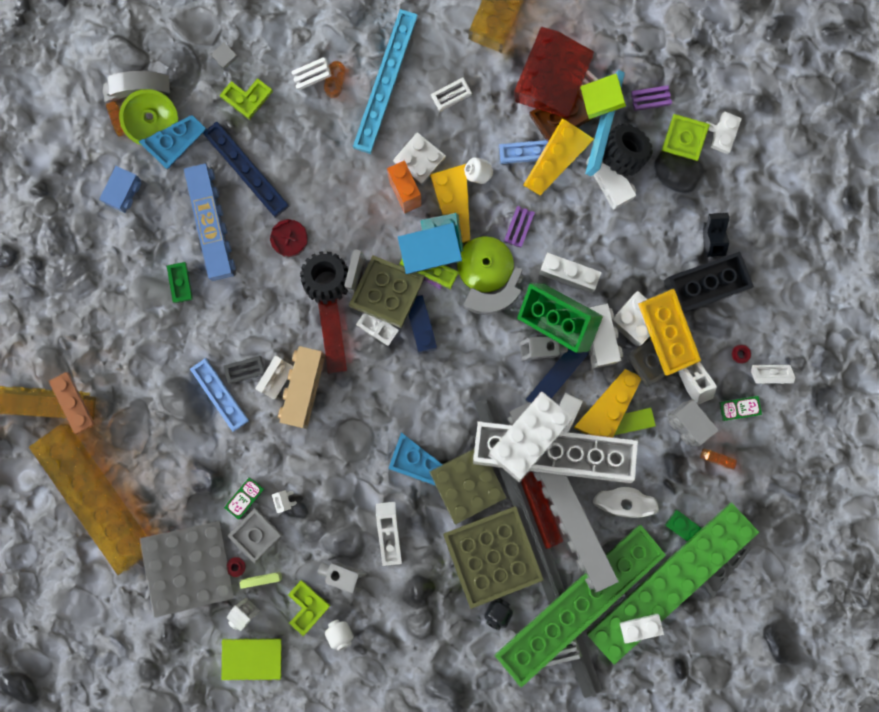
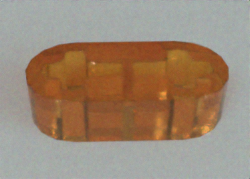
M334 61L329 65L332 76L325 79V93L331 98H336L341 94L344 83L345 67L339 61ZM339 67L341 72H338L337 77H334L333 70ZM333 82H335L336 89L330 92L328 87H332Z
M117 102L106 103V108L117 136L126 135L120 124V108Z
M702 449L700 459L735 470L737 460L711 450Z

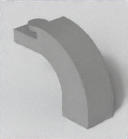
M128 71L108 77V82L103 84L104 102L112 104L141 89H153L168 95L170 94L169 75L151 71Z
M515 267L507 286L497 294L488 295L471 288L463 308L483 315L495 314L507 309L515 302L521 292L515 285L519 287L524 277L520 275L522 269Z

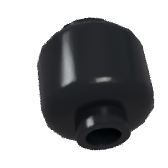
M502 599L491 601L484 614L486 624L496 630L506 628L513 615V611L509 608L510 604Z

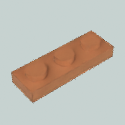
M65 372L51 379L49 383L74 434H79L94 426L95 423L70 373Z

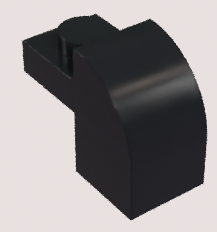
M728 213L709 214L707 222H704L703 239L707 257L727 255L730 243L726 233L730 219Z

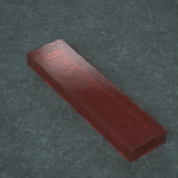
M335 299L336 303L333 304L331 301H328V304H323V301L320 304L318 303L328 374L347 371L337 299Z
M529 471L523 477L521 483L545 548L548 549L564 541L550 509L549 501L541 490L543 488L541 480L537 481L533 471Z

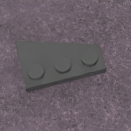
M748 544L703 583L712 598L717 595L720 587L727 582L733 570L739 566L751 549Z

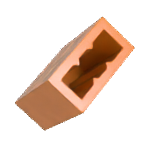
M405 160L388 167L389 182L404 214L421 207V194Z

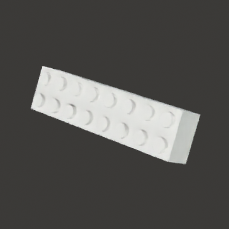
M478 422L473 464L501 467L489 457V452L512 426ZM562 432L529 471L632 483L635 481L638 441Z

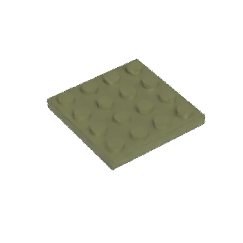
M516 506L443 533L470 609L543 581Z

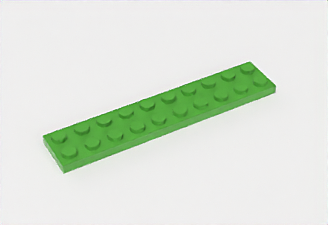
M730 502L587 633V636L615 665L641 641L625 644L619 622L653 614H659L660 621L662 622L751 541L759 531Z
M638 525L606 554L617 577V583L599 592H595L594 589H589L585 581L588 577L586 573L583 574L494 656L519 687L522 688L663 559L666 554L643 526Z

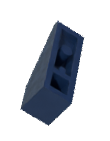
M419 295L416 297L408 316L418 354L437 350V345L423 295Z

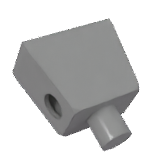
M531 337L520 342L522 361L551 359L559 356L560 353L568 351L567 347L550 337Z
M338 562L331 563L330 565L321 563L318 569V574L326 577L325 583L350 593L362 590L367 574L366 571Z

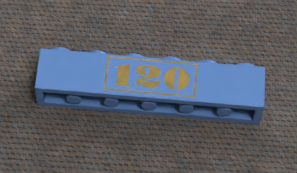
M206 163L184 168L208 278L211 281L233 277L236 266L234 259H231L229 252H232L231 244L229 241H226L225 237L228 231L226 224L222 223L221 216L224 215L222 206L218 205L217 202L219 192L217 187L213 185V180H215L214 171Z

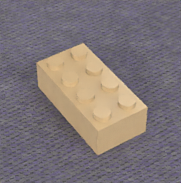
M301 346L298 347V350L294 351L292 361L295 362L294 367L289 370L287 378L290 381L289 387L285 388L283 393L284 407H280L278 413L280 423L304 429L308 428L326 356L322 351Z

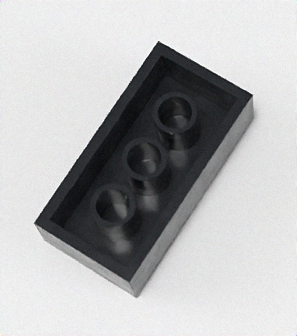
M741 252L677 273L664 280L667 291L675 289L683 313L743 293L754 287Z

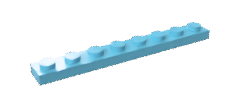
M402 9L399 10L353 144V149L368 154L372 153L418 14Z

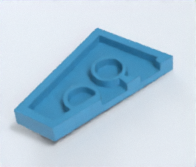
M191 115L139 141V143L166 169H169L207 129Z
M401 432L388 469L435 485L429 471L442 464Z

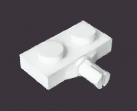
M723 112L717 125L706 121V123L710 124L708 130L713 132V141L710 148L725 154L730 153L742 118L728 112Z

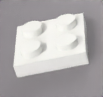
M416 133L394 158L393 163L397 164L405 160L413 179L420 185H423L430 177V174L443 162L446 155L419 133Z

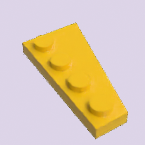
M562 119L523 186L541 195L594 138Z
M466 164L430 174L442 216L457 213L459 216L462 244L470 241L467 178L464 170Z
M624 369L575 425L574 429L586 435L613 438L641 381L640 377Z

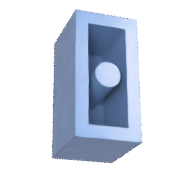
M115 166L99 200L105 205L125 213L132 206V198L135 192L137 193L141 187V179L136 174Z

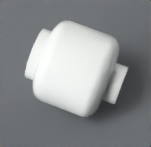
M476 157L470 159L465 165V176L471 182L484 184L493 175V168L488 160Z
M337 619L328 624L329 628L325 631V636L332 649L341 651L352 645L351 641L354 636L346 621L340 622Z

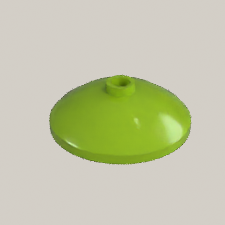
M141 89L131 93L124 100L120 108L119 120L126 136L133 142L141 145L139 141L177 123L178 113L173 102L165 94L153 89ZM147 113H152V114H153V118H152V119H148V118L146 117V114H147Z
M488 236L474 238L465 244L461 252L462 261L457 262L459 276L464 284L470 289L473 288L481 293L494 292L502 288L509 281L514 268L513 256L509 248L502 241ZM488 259L490 263L484 265L482 261Z

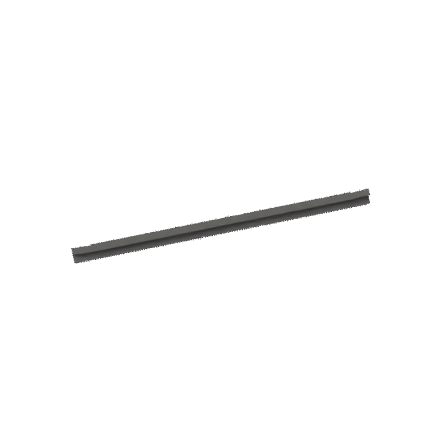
M493 396L474 403L481 422L503 424ZM498 467L512 506H516L542 574L543 581H541L550 605L565 592V588L524 479L518 482L507 471ZM582 634L576 637L582 657L570 662L583 697H595L597 693L603 692ZM573 643L569 644L565 648L573 647ZM576 651L570 652V653H567V654H568V655L575 654Z

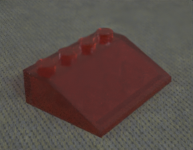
M541 26L515 88V102L569 118L581 88L580 86L593 58L594 51L559 31Z

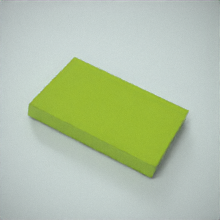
M282 638L222 639L221 680H281Z

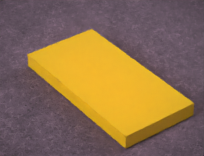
M675 289L668 290L638 303L666 376L701 361Z

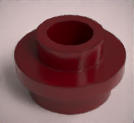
M737 345L733 348L731 355L736 363L743 364L750 360L751 351L746 345ZM739 351H742L744 354L742 358L738 356Z
M239 557L231 558L226 564L228 574L232 577H239L246 570L244 560ZM233 564H237L239 566L238 571L233 570Z

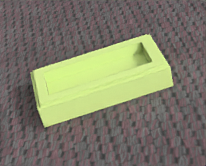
M276 572L244 578L240 581V588L280 582L282 574Z

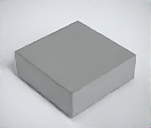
M225 42L211 53V56L223 69L227 68L238 58Z

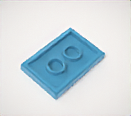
M454 223L398 236L406 274L462 261Z

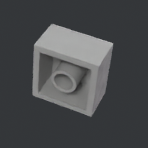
M694 400L683 402L667 415L668 423L674 430L678 429L682 434L680 436L687 445H702L719 431Z

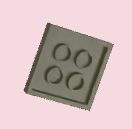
M372 255L349 303V307L402 328L425 280V276L416 272L406 274L404 267Z
M475 448L429 471L455 525L506 499L492 466L473 464Z

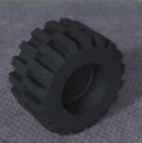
M618 124L609 133L603 156L606 166H609L612 171L615 170L617 174H623L624 176L637 174L653 154V146L649 142V137L645 135L646 133L639 130L640 128L633 127L631 124Z
M322 251L317 256L314 253L311 255V259L307 258L305 260L306 265L302 264L300 280L309 298L311 300L315 299L316 303L320 304L321 301H323V304H328V301H331L332 304L336 303L335 299L341 300L343 298L342 294L346 295L348 292L344 286L348 267L342 258L340 259L336 253L332 255V252L327 251V254H324ZM323 272L336 274L334 280L328 284L315 282L317 276Z

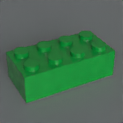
M530 283L517 319L570 350L581 353L590 351L603 315L544 283Z

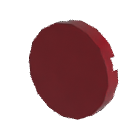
M285 219L274 225L270 235V242L278 254L284 257H294L305 250L308 244V234L300 222Z

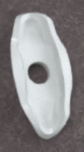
M619 487L610 491L603 490L593 499L594 506L620 517L642 518L659 512L658 502L654 497L646 496L639 490L631 487ZM624 500L629 501L632 508L630 510L623 509L621 502Z

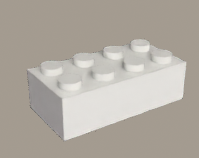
M541 392L489 452V457L520 482L568 426L573 417Z

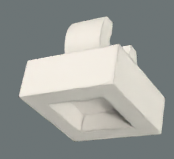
M284 490L272 494L277 513L289 510L291 506L297 504L296 501L289 502L288 499L289 495L294 494L293 491L286 492Z

